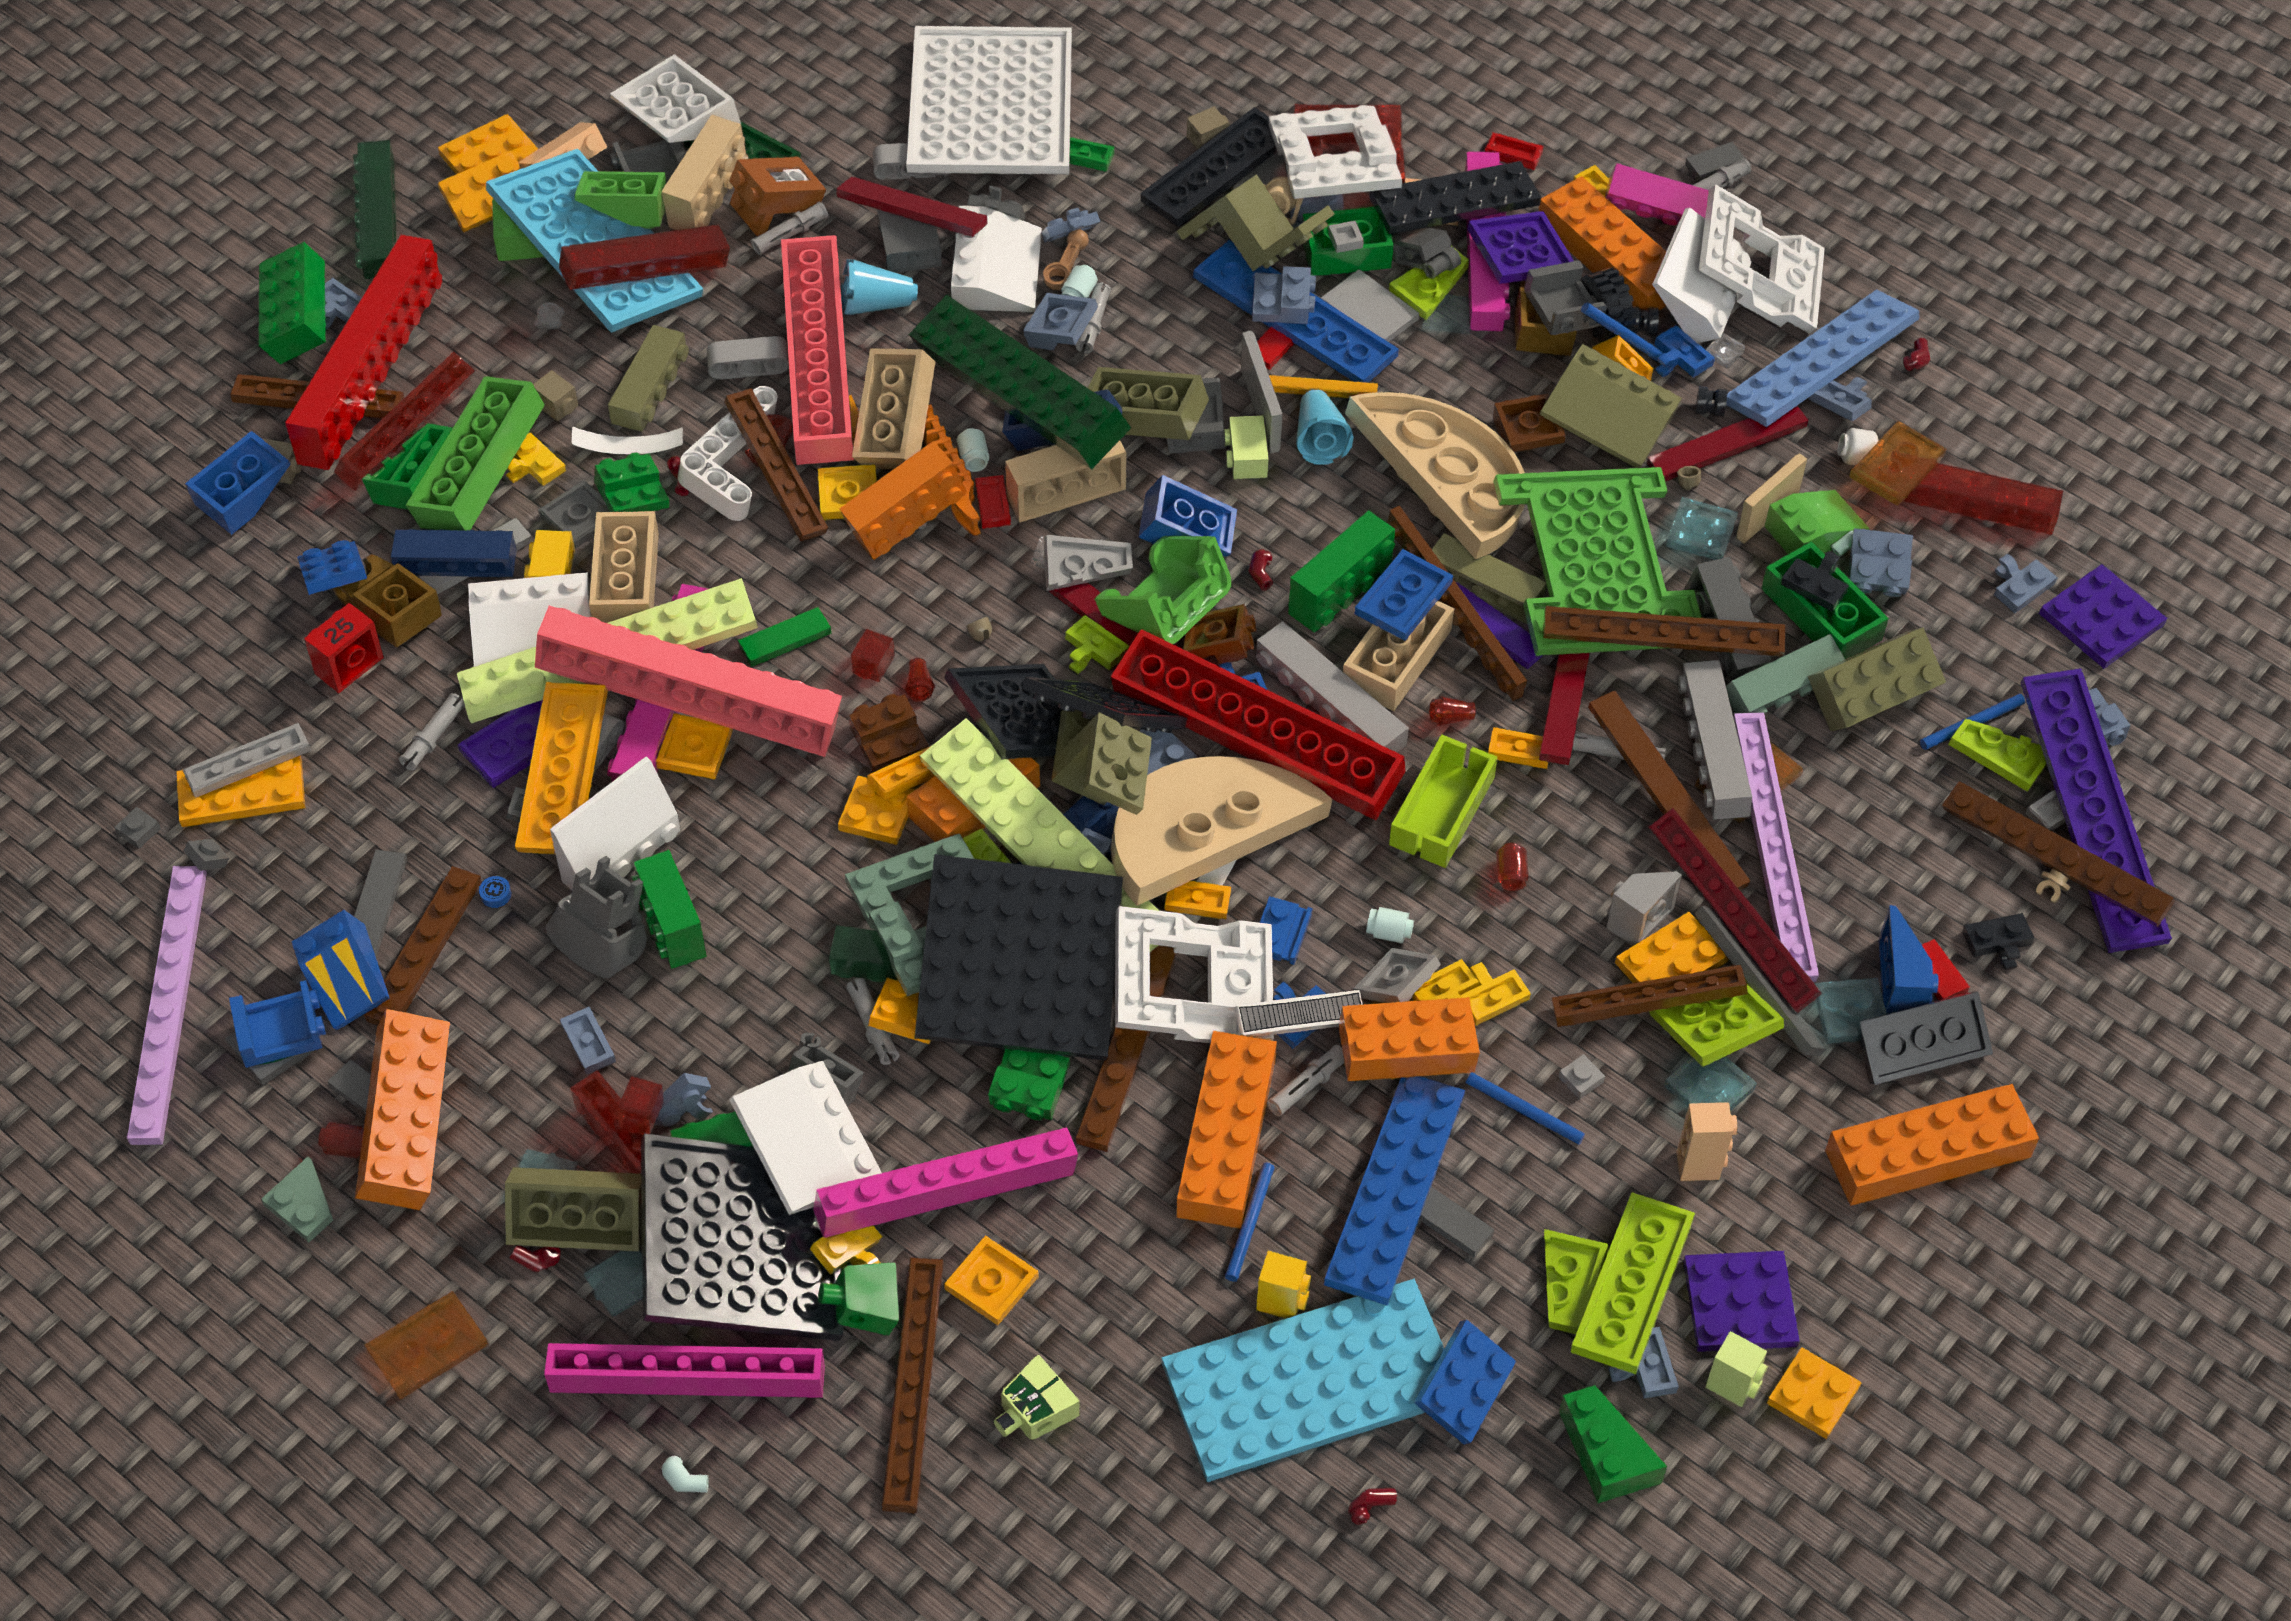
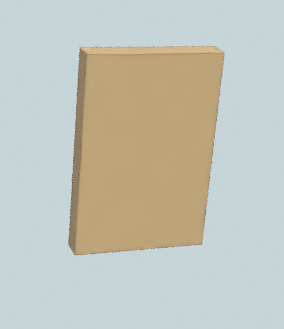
M1800 453L1794 456L1744 501L1737 531L1738 540L1745 544L1765 526L1770 504L1793 493H1799L1807 462L1806 457Z

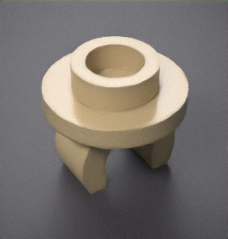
M2052 869L2050 873L2042 872L2041 877L2045 881H2042L2037 886L2036 892L2038 895H2041L2045 888H2053L2055 893L2051 898V902L2055 904L2061 897L2060 889L2068 892L2071 887L2066 883L2068 878L2065 875Z

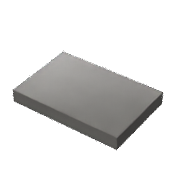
M1360 269L1321 297L1322 300L1388 342L1419 320V312Z

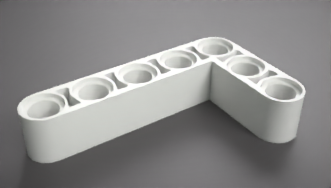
M768 386L757 387L753 392L771 422L775 414L777 393ZM729 412L681 456L678 481L683 487L728 519L740 521L748 515L752 492L747 485L721 468L747 444Z

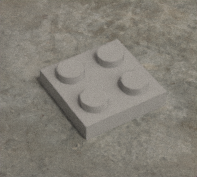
M1391 948L1354 987V990L1360 991L1362 999L1383 1003L1408 1002L1423 983L1431 978V975L1441 964L1436 955Z

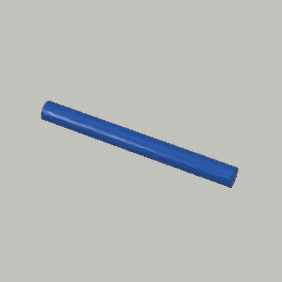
M1586 302L1581 308L1582 313L1617 336L1620 335L1626 342L1655 361L1664 354V352L1590 303Z
M2017 694L1965 719L1983 724L2024 705L2025 698L2022 694ZM1965 719L1920 739L1921 747L1927 750L1951 739Z
M1470 1073L1466 1084L1578 1145L1583 1141L1585 1133L1475 1073Z
M1262 1163L1225 1274V1278L1229 1281H1238L1275 1168L1270 1163Z

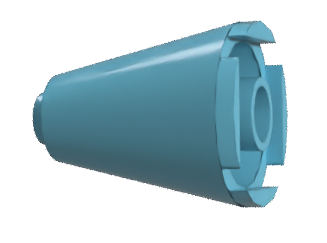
M846 259L842 275L848 276H845L844 284L841 283L842 311H844V315L910 306L912 300L916 301L918 286L913 284L912 278L860 261Z
M1308 391L1303 395L1300 404L1296 437L1298 451L1306 461L1316 465L1331 464L1333 459L1339 456L1341 458L1346 456L1352 448L1354 438L1350 425L1324 391Z

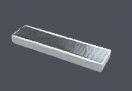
M1355 990L1239 1004L1235 1007L1240 1035L1259 1037L1339 1027L1342 1006L1363 1004L1360 991Z

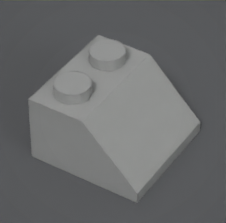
M1677 871L1632 874L1624 883L1620 881L1610 895L1613 899L1612 904L1607 910L1609 915L1607 929L1632 946L1647 938L1674 909L1682 875Z

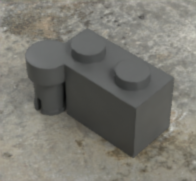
M1426 227L1400 232L1392 236L1394 245L1393 255L1396 263L1423 269L1429 278L1434 279L1446 270L1451 271L1461 264L1460 255L1451 246V239L1446 231Z
M814 1033L802 1034L798 1049L792 1055L788 1072L802 1066L823 1061L848 1107L855 1101L864 1072L822 1046L819 1047L821 1039L818 1036L813 1043Z

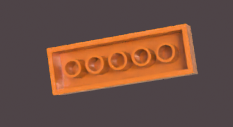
M1580 176L1541 198L1539 211L1545 213L1566 249L1592 273L1610 267L1614 268V270L1617 269L1619 276L1622 275L1625 279L1624 284H1628L1630 288L1628 292L1634 300L1632 301V306H1638L1640 309L1645 310L1649 307H1658L1659 310L1666 307V304L1652 285L1666 251L1586 179Z
M386 1009L379 1022L374 1046L355 1193L356 1199L421 1210L431 1191L450 1022Z
M1213 1031L1177 1196L1176 1218L1241 1229L1275 1066L1277 1041Z
M2013 1084L1831 1131L1825 1152L1850 1206L2031 1158L2039 1141V1136Z

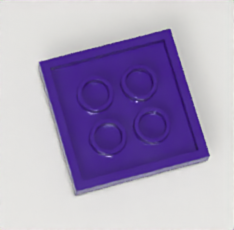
M1543 211L1469 221L1467 230L1499 284L1524 281L1527 279L1528 270L1574 261Z
M2103 564L2041 606L2039 612L2044 619L2103 669L2158 631L2167 621V618Z
M1784 1251L1685 1255L1683 1264L1697 1352L1719 1351L1730 1331L1762 1349L1798 1347L1800 1340Z

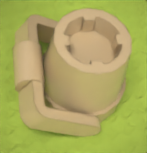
M1280 176L1273 178L1268 182L1267 186L1266 184L1263 185L1284 215L1296 206L1292 219L1287 218L1289 223L1294 225L1303 198H1293L1288 177Z

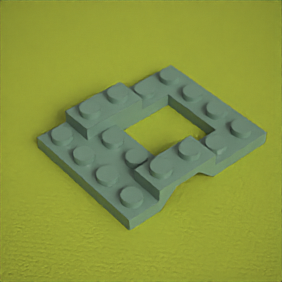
M960 833L845 874V882L869 927L878 932L887 949L893 971L907 996L918 993L920 989L926 926L913 930L899 902H894L890 893L930 879L932 877L934 854L974 859Z

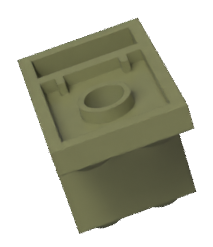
M1256 174L1176 232L1182 240L1191 234L1194 238H1197L1208 230L1206 224L1211 228L1219 222L1252 271H1255L1262 265L1266 270L1279 260L1276 256L1277 254L1280 259L1296 249L1293 243L1298 247L1313 237L1310 231L1316 235L1327 227L1326 220L1333 216L1334 213L1328 205L1294 229Z
M1075 709L1074 712L1062 710L1052 781L1102 805L1109 802L1137 815L1143 810L1152 737L1127 725L1121 726L1118 721L1101 713H1098L1092 720L1082 717V712Z

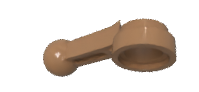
M1081 229L1071 231L1067 236L1068 245L1060 262H1054L1045 267L1043 271L1044 282L1052 290H1061L1071 273L1079 252L1087 247L1089 238L1085 231ZM1062 276L1064 279L1056 282L1052 281L1051 277Z

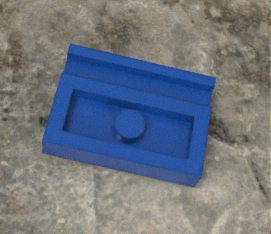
M1269 896L1260 923L1272 924V959L1278 961L1283 959L1290 961L1292 965L1295 964L1312 917L1313 908H1301L1299 904Z

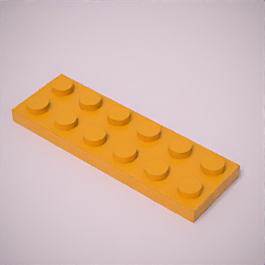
M546 682L515 843L517 852L555 854L550 829L588 801L608 694L606 685Z

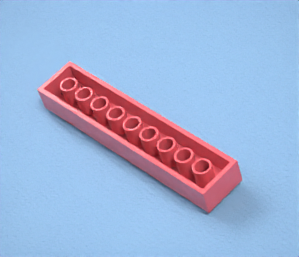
M836 235L781 239L796 465L854 461L852 457L853 442Z
M550 605L537 633L535 668L586 684L606 685L607 690L822 757L826 756L836 727L842 696L834 694L830 690L814 688L805 685L801 681L785 679L776 676L772 672L756 670L747 667L743 663L727 661L710 653H701L681 644H672L652 635H643L630 631L623 626H614L601 622L594 617H585L572 613L568 609L556 608Z

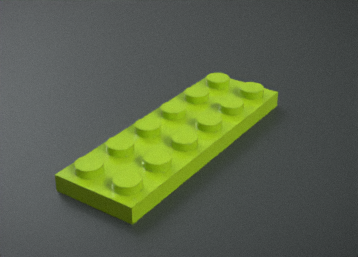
M1631 1192L1572 1343L1571 1353L1637 1374L1694 1221V1212Z

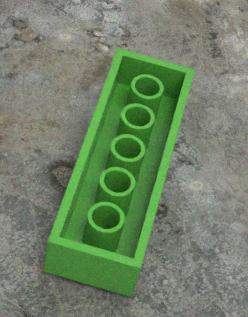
M484 376L406 504L420 528L456 531L471 530L545 406L532 382Z

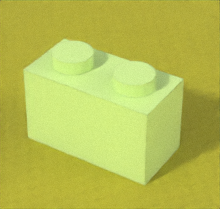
M1264 415L1230 417L1229 429H1224L1225 446H1230V450L1226 451L1227 468H1232L1233 479L1267 478L1268 451Z
M1730 1331L1714 1358L1705 1388L1742 1407L1748 1397L1752 1399L1756 1397L1763 1383L1762 1378L1768 1368L1767 1365L1763 1364L1767 1351Z

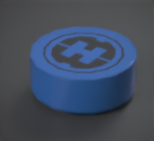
M489 877L479 886L481 901L488 907L498 908L504 906L511 898L512 892L509 882L503 877Z

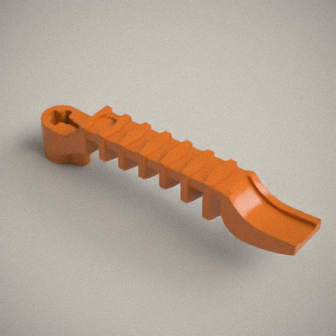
M930 404L927 410L923 440L926 446L935 441L953 463L967 493L957 503L952 504V514L965 530L973 536L981 534L978 528L980 517L972 506L975 496L973 494L974 482L971 479L970 470H966L964 460L959 458L957 448H953L951 438L946 436L945 428L940 426L939 417L933 414V407Z

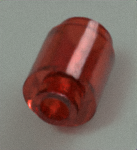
M1507 843L1496 852L1498 881L1503 889L1518 891L1526 886V882L1529 879L1527 850L1517 843Z
M329 1122L326 1128L323 1127L320 1131L319 1147H323V1152L327 1155L356 1159L361 1155L364 1130L362 1126Z

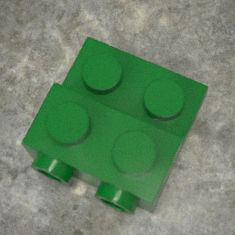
M634 452L625 459L616 461L606 458L598 465H595L594 483L610 512H646L669 508L670 499L659 481L660 472L649 453L641 455L638 452Z
M1006 1049L1001 1065L997 1066L988 1093L990 1105L1006 1113L1012 1110L1024 1113L1026 1117L1037 1121L1043 1120V1118L1052 1120L1068 1072L1070 1058L1054 1054Z

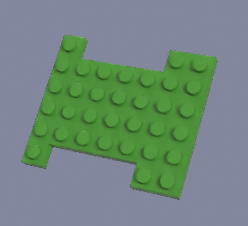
M1661 467L1497 474L1493 483L1499 505L1527 504L1550 596L1547 598H1528L1523 604L1535 656L1664 648L1543 638L1545 606L1702 618L1694 590L1666 591L1642 501V499L1664 498L1668 492Z

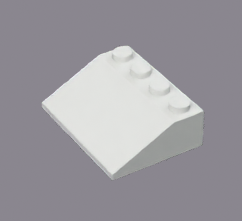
M676 55L669 57L610 93L613 100L669 143L695 140L711 115L741 124L733 98Z
M959 206V208L987 215L988 224L973 237L956 233L951 281L952 298L969 310L1035 312L1042 228L989 207Z
M1686 208L1652 285L1681 329L1694 341L1700 343L1721 338L1738 292L1699 271L1705 218L1691 208ZM1733 238L1731 257L1750 267L1752 262L1749 255L1744 251L1740 243Z
M588 573L468 584L474 667L536 647L537 633L549 605L556 608H565L572 613L585 617H591Z
M647 756L550 829L562 882L573 890L575 874L586 867L591 870V880L595 875L598 860L605 856L610 858L609 868L625 877L634 867L633 862L652 856L656 849L665 842L672 841L680 832L678 814L651 760Z
M823 1061L796 1068L737 1094L730 1099L789 1215L813 1208L816 1189L882 1173Z

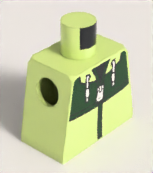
M1037 1355L1003 1389L1001 1401L1005 1412L994 1420V1424L1004 1437H1007L1020 1427L1027 1437L1033 1440L1077 1418L1080 1415L1079 1400L1042 1357Z

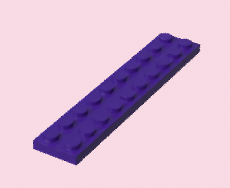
M2082 669L2023 677L2021 687L2072 843L2155 887ZM2088 890L2108 953L2169 944L2172 937L2165 917L2160 925L2156 927Z

